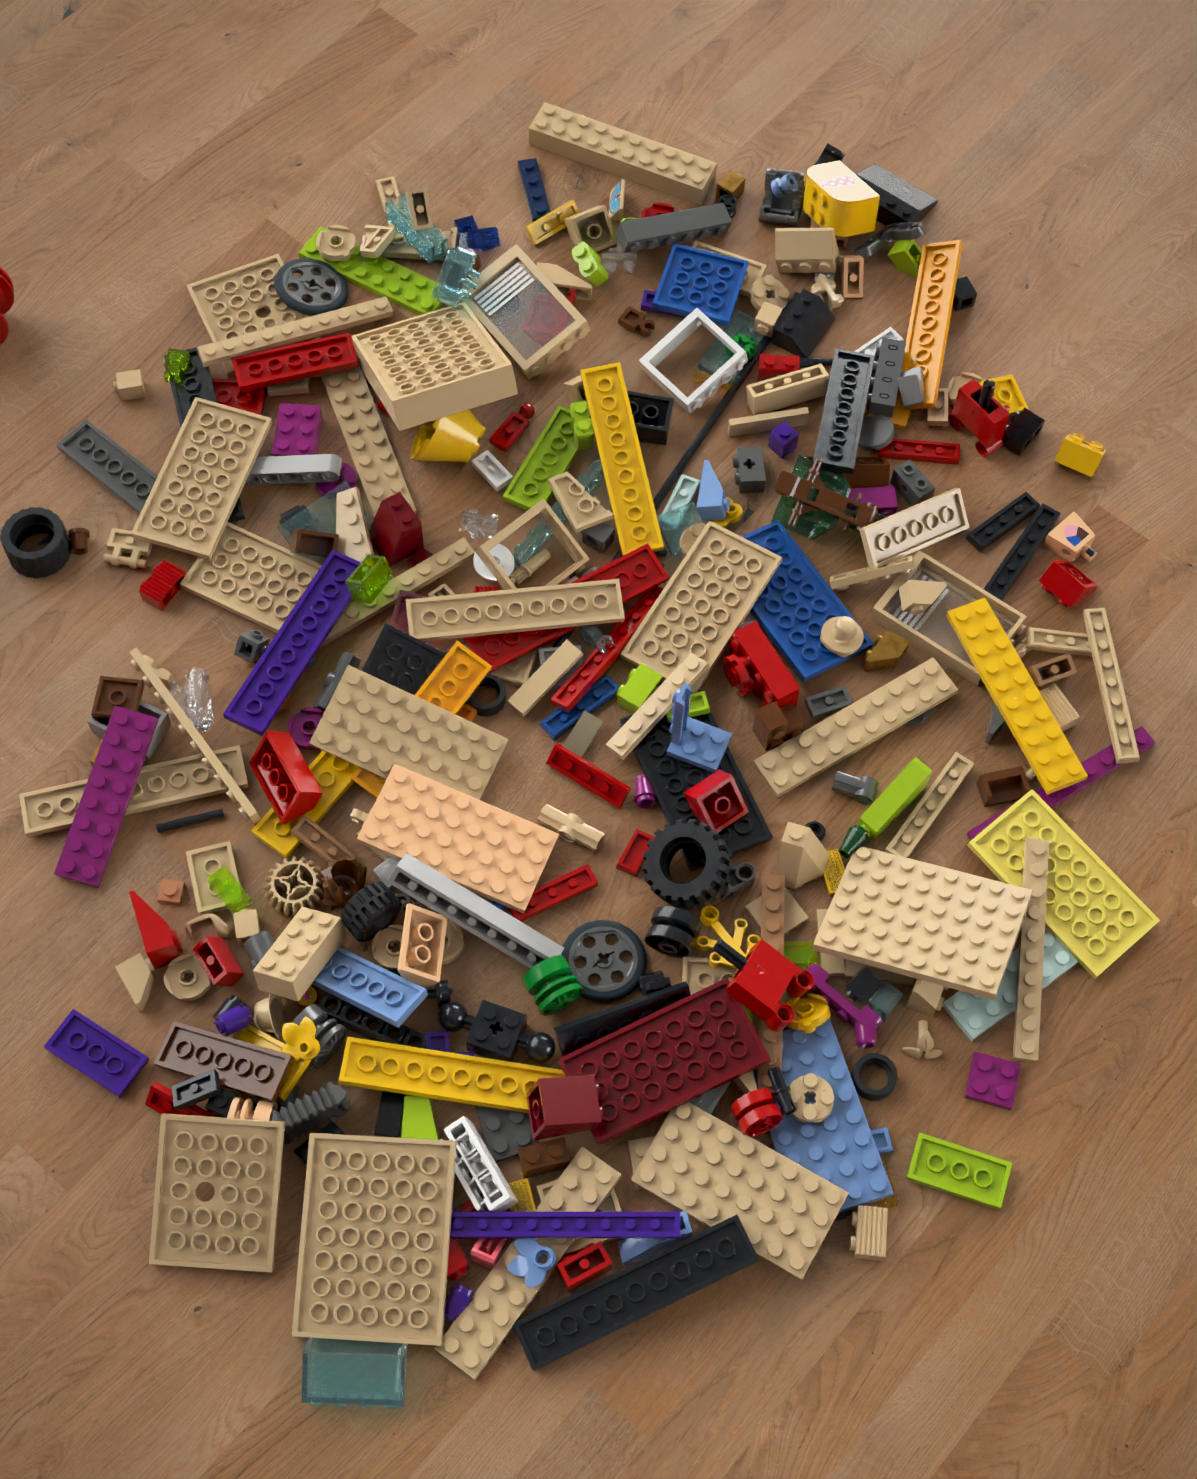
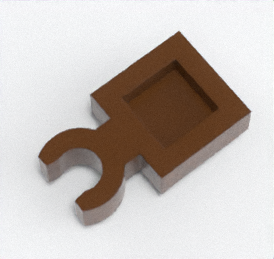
M630 306L618 319L619 325L634 333L638 329L646 337L649 336L650 331L646 328L655 329V323L652 320H645V314Z

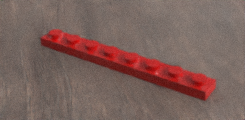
M657 586L643 594L626 613L624 622H618L550 699L552 705L567 712L571 711L621 654L663 591V588Z

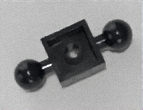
M482 1000L476 1017L468 1015L465 1007L458 1002H448L438 1012V1021L443 1029L450 1032L459 1031L462 1028L470 1030L466 1040L467 1051H474L475 1054L483 1057L512 1062L518 1047L526 1050L531 1060L543 1063L550 1060L555 1053V1041L549 1034L544 1032H538L531 1036L523 1034L527 1025V1015ZM494 1031H501L497 1032L496 1035L493 1034Z

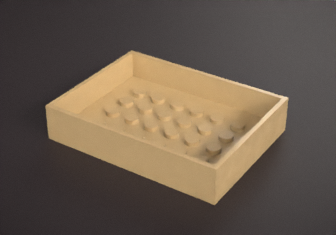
M465 302L351 336L361 370L399 431L518 394L512 363Z

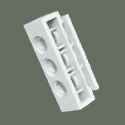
M462 1116L446 1127L444 1131L449 1138L448 1141H457L455 1173L478 1212H505L518 1203L517 1198L473 1122ZM458 1151L462 1156L461 1158H459L457 1155ZM469 1170H470V1172H471V1174H472V1176H473L472 1179H471L470 1176L468 1175ZM481 1192L485 1197L484 1199H482V1197L480 1196Z

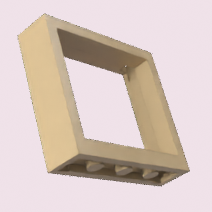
M544 499L475 550L476 554L504 590L517 588L489 551L537 514L540 515L575 561L545 586L565 584L570 580L569 575L575 572L578 574L586 568L584 563L589 560L588 556Z

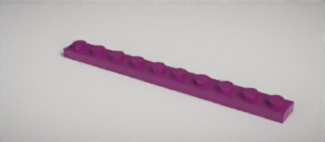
M1142 726L1134 730L1140 755L1153 747L1156 742ZM1112 744L1081 763L1088 775L1086 780L1048 795L1043 787L1035 792L1052 809L1124 765L1125 763H1116ZM1011 806L968 831L967 836L970 840L975 838Z

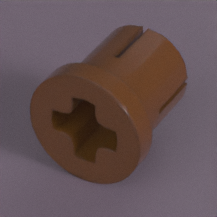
M85 528L70 529L68 537L71 542V553L76 555L87 553L88 538L90 537L89 530Z

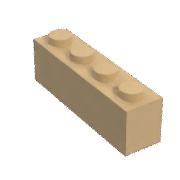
M818 364L747 385V405L753 415H759L825 396L829 383V374L822 364Z

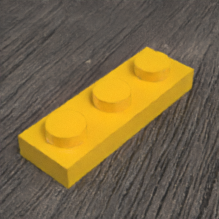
M574 200L568 201L525 227L533 245H537L565 228V218L580 213Z

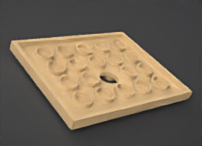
M279 254L186 285L212 343L310 317L286 306L276 293L274 285L275 276L284 265ZM288 287L291 291H297L295 287ZM265 308L271 311L268 317L260 318L257 316V310ZM318 336V337L306 339V340L299 341V342H295V343L288 344V345H293V344H298V343H302V342L312 341V340L320 339V337ZM232 360L222 362L228 378L235 376Z
M161 1114L149 1264L273 1272L285 1122ZM201 1182H209L215 1189L214 1197L209 1201L201 1200L196 1194V1188Z

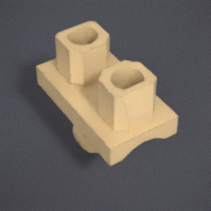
M819 274L818 281L811 287V293L821 297L831 312L833 308L840 307L844 301L841 294L834 293L836 289L834 280H827L824 274Z

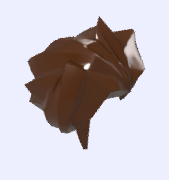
M341 857L338 861H328V868L320 871L322 887L325 890V898L321 903L331 906L332 911L339 907H345L348 901L364 888L367 867H363L356 860H347L344 857Z

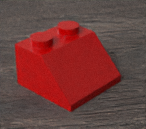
M1067 559L1053 561L1038 580L1043 584L1042 588L1050 594H1055L1059 598V603L1065 607L1079 605L1099 586Z
M720 769L684 792L693 813L701 822L710 826L717 833L749 812L733 776Z

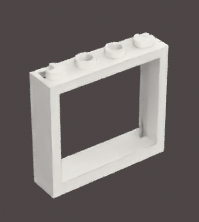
M698 308L692 311L639 360L641 369L689 414L697 407L700 408L708 397H712L723 383H728L732 375L738 370H742L743 365L748 362L746 351ZM703 325L735 355L687 398L655 367L697 328Z

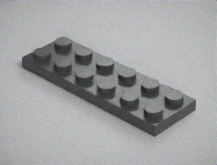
M86 419L57 444L58 450L140 515L158 476Z

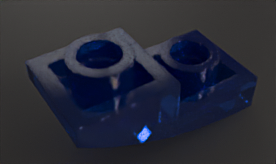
M497 227L475 229L457 235L460 250L469 247L474 250L481 249L485 252L501 246Z

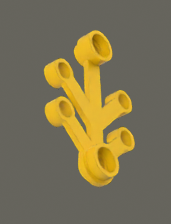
M714 906L702 908L701 922L705 926L711 927L721 940L744 957L761 940L756 934L749 935L746 942L748 947L747 953L744 954L740 946L743 933L747 931L748 922L743 918L735 920L733 926L735 932L732 939L718 921V909ZM699 936L696 940V948L701 952H705L708 949L714 950V945L718 941L709 939L706 936ZM713 952L709 956L708 963L713 968H719L721 965L736 968L717 952Z

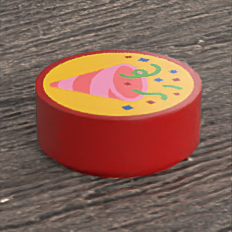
M310 985L301 999L296 1001L300 1008L305 1009L309 1005H316L318 1003L319 995L316 988Z

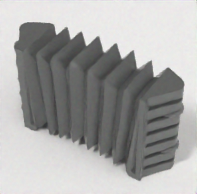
M778 168L766 169L764 183L766 192L760 208L759 222L790 225L792 227L797 226L805 191L803 172L780 170ZM791 173L797 181V191L777 198L772 192L771 182L777 178L782 179L784 175Z
M329 1082L327 1083L326 1090L320 1087L319 1093L313 1090L311 1096L304 1094L303 1100L296 1098L295 1104L289 1102L288 1108L281 1107L280 1112L273 1110L271 1121L285 1122L283 1144H290L294 1141V1136L300 1138L301 1133L306 1134L307 1128L313 1131L314 1125L320 1128L321 1121L327 1125V1119L332 1121L334 1116L337 1118L344 1117L350 1110L351 1102L345 1089L341 1088L340 1085L336 1086Z

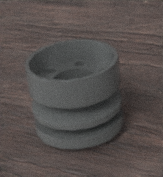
M312 1004L306 1007L292 1023L300 1026L303 1018L309 1017L315 1024V1039L320 1044V1051L317 1056L311 1059L310 1063L315 1068H319L339 1049L346 1036L347 1029L342 1024H338L334 1018L327 1021L328 1014L317 1005Z

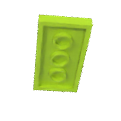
M919 1132L906 1180L1000 1210L1012 1162Z

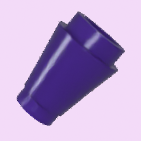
M457 1283L455 1288L451 1289L444 1317L454 1322L473 1300L474 1291Z

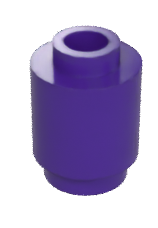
M245 1005L242 1007L236 1006L217 1015L218 1020L215 1021V1025L220 1034L224 1033L228 1037L247 1028L248 1024L252 1023L253 1020Z

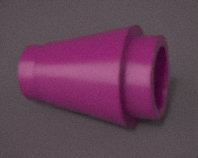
M641 774L635 777L634 802L639 808H650L655 804L656 795L647 776Z

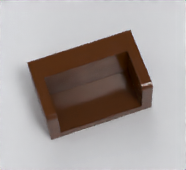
M297 528L292 532L290 553L327 558L332 550H338L339 534Z
M1023 766L981 774L976 784L984 807L1017 801L1030 791Z

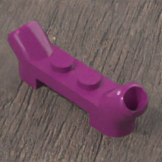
M812 963L807 968V971L814 977V986L806 993L812 992L824 997L828 1007L836 1012L837 1017L855 1028L856 1046L861 1049L875 1046L877 1043L876 1031L883 1024L881 1017L867 1005L861 1011L858 1010L827 984L830 974L819 965Z

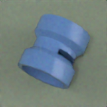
M791 173L784 175L782 179L777 178L771 182L772 192L777 198L797 191V181Z

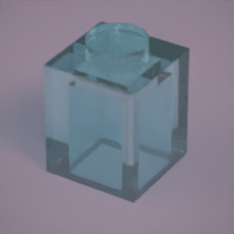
M884 980L882 985L869 999L867 1006L875 1011L882 1021L885 1022L900 1003L903 993Z

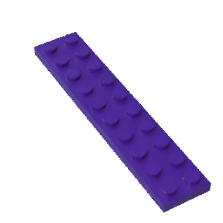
M331 551L223 713L225 719L261 736L264 735L369 574L370 566L337 551Z

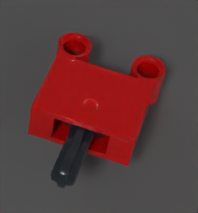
M972 379L959 388L953 411L948 416V420L955 430H960L966 426L979 439L975 443L977 452L982 457H987L1003 445L1002 437L1010 416L1008 412L1010 407L1008 405L1003 407L993 397L995 395V382L993 380H985L982 387L975 379Z
M721 939L714 945V951L738 969L725 990L728 994L765 1021L767 1027L772 1031H781L794 1020L795 1012L793 1008L786 1003L779 1004L778 1002L785 990L793 998H799L814 986V977L809 971L800 969L763 939L750 949L746 957Z

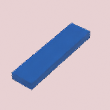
M607 674L593 684L570 712L559 708L541 721L540 726L553 741L576 725L584 711L592 714L616 697L619 686Z

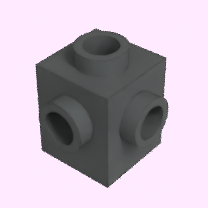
M258 630L243 633L237 640L234 655L247 662L254 663L261 658L267 649L270 638L263 636L264 634Z

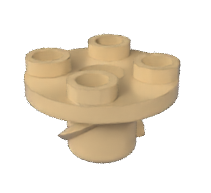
M848 616L833 617L827 620L820 634L821 643L840 657H847L858 651L864 639L861 627Z

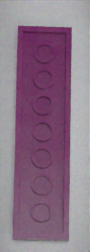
M114 707L54 872L56 876L99 888L157 727L158 718L122 707Z

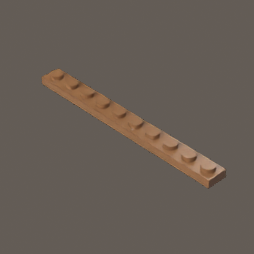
M762 874L761 939L784 955L785 875ZM783 995L778 1002L779 1004L783 1003ZM759 1018V1038L771 1062L758 1068V1089L768 1088L773 1093L774 1089L768 1076V1070L773 1067H779L782 1073L783 1029L778 1032L772 1031L761 1018Z

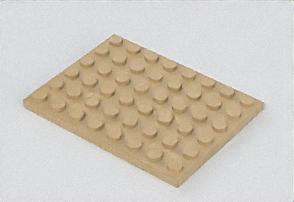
M861 846L850 857L813 943V950L996 1000L1033 890Z
M323 1133L309 1134L292 1326L293 1337L442 1346L457 1141Z

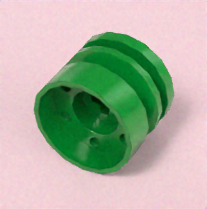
M562 955L543 960L532 967L522 978L528 993L532 996L536 995L534 1003L539 1006V1012L543 1016L552 1015L567 1008L583 994V987L578 983L577 977L574 975L569 976L571 974V967Z

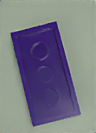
M74 1009L44 1045L45 1050L120 1099L149 1062L147 1056Z

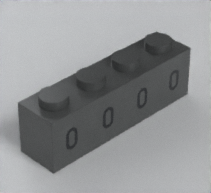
M882 338L881 345H877L875 357H878V361H874L872 373L876 374L875 377H871L869 389L873 390L872 394L868 393L866 405L869 406L868 414L884 415L892 418L899 386L897 379L901 375L906 347L905 341Z

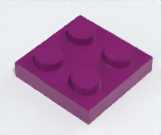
M974 1052L964 1098L1011 1110L1021 1064Z

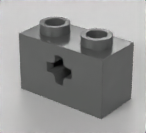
M762 446L737 447L736 456H733V468H737L735 485H739V493L764 492L766 479Z
M911 460L893 469L890 483L911 507L933 498L935 487Z

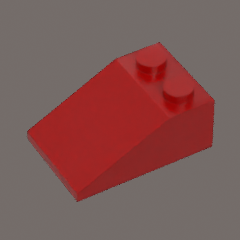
M134 890L129 891L148 958L154 969L169 965L173 959L180 956L179 953L183 952L176 931H171L168 923Z

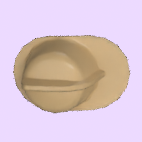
M270 993L268 998L257 1002L254 1006L255 1025L262 1032L275 1033L277 1039L284 1043L282 1027L285 1022L282 999L280 996Z

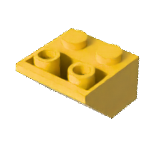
M1077 433L1067 435L1054 461L1093 477L1106 452L1103 449V445L1092 441V443L1084 441L1085 437Z

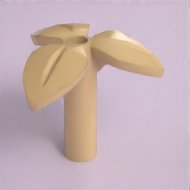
M920 1020L918 1022L919 1039L917 1048L904 1047L902 1051L916 1059L924 1055L925 1059H934L943 1054L941 1050H931L934 1047V1041L928 1031V1022Z

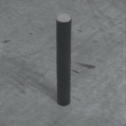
M223 809L156 824L158 833L224 818L225 815Z

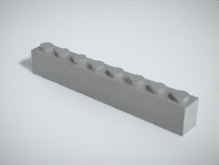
M408 853L398 863L388 881L389 884L529 968L534 967L547 958L561 955L564 947Z

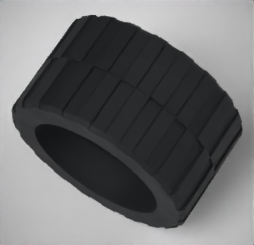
M29 507L28 509L19 510V512L11 515L5 522L4 527H2L0 535L2 546L11 566L19 574L33 578L48 577L62 569L70 558L71 542L60 517L49 509ZM45 533L54 536L50 544L39 551L24 552L19 550L23 541L32 535Z

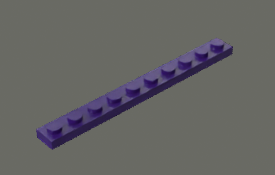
M452 1212L450 1238H680V1212Z

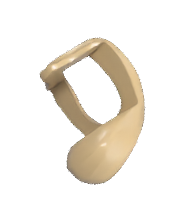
M205 914L189 921L185 925V930L189 939L193 940L190 925L211 918L217 935L226 938L231 934L232 927L216 914Z

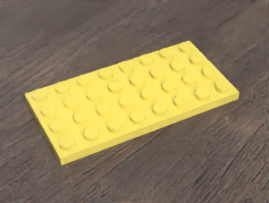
M1031 789L973 838L967 846L1001 882L1022 887L1025 839L1028 837L1049 840L1045 928L1096 979L1160 920L1041 797Z

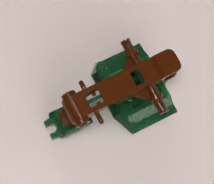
M799 455L792 473L782 471L775 483V492L781 495V499L771 522L779 520L784 528L813 540L835 528L839 518L846 521L843 529L844 532H847L848 528L857 533H860L859 529L886 518V516L878 513L877 505L866 502V505L860 503L862 493L858 494L856 501L848 498L851 487L842 472L822 469L821 465L824 461L821 459L816 467L819 458H815L812 465L813 460ZM852 506H854V507H856L857 509H856V511H854V510H852V509H850V508H852Z

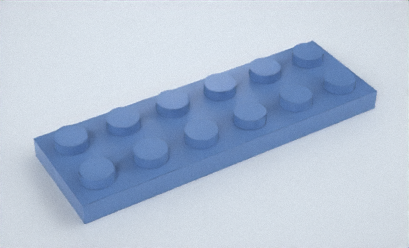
M338 947L312 983V985L398 1028L428 996L425 988L341 947Z

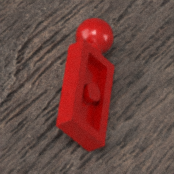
M529 403L521 405L519 414L512 411L489 438V443L506 453L529 427L530 424L527 419H531L535 414L533 405Z

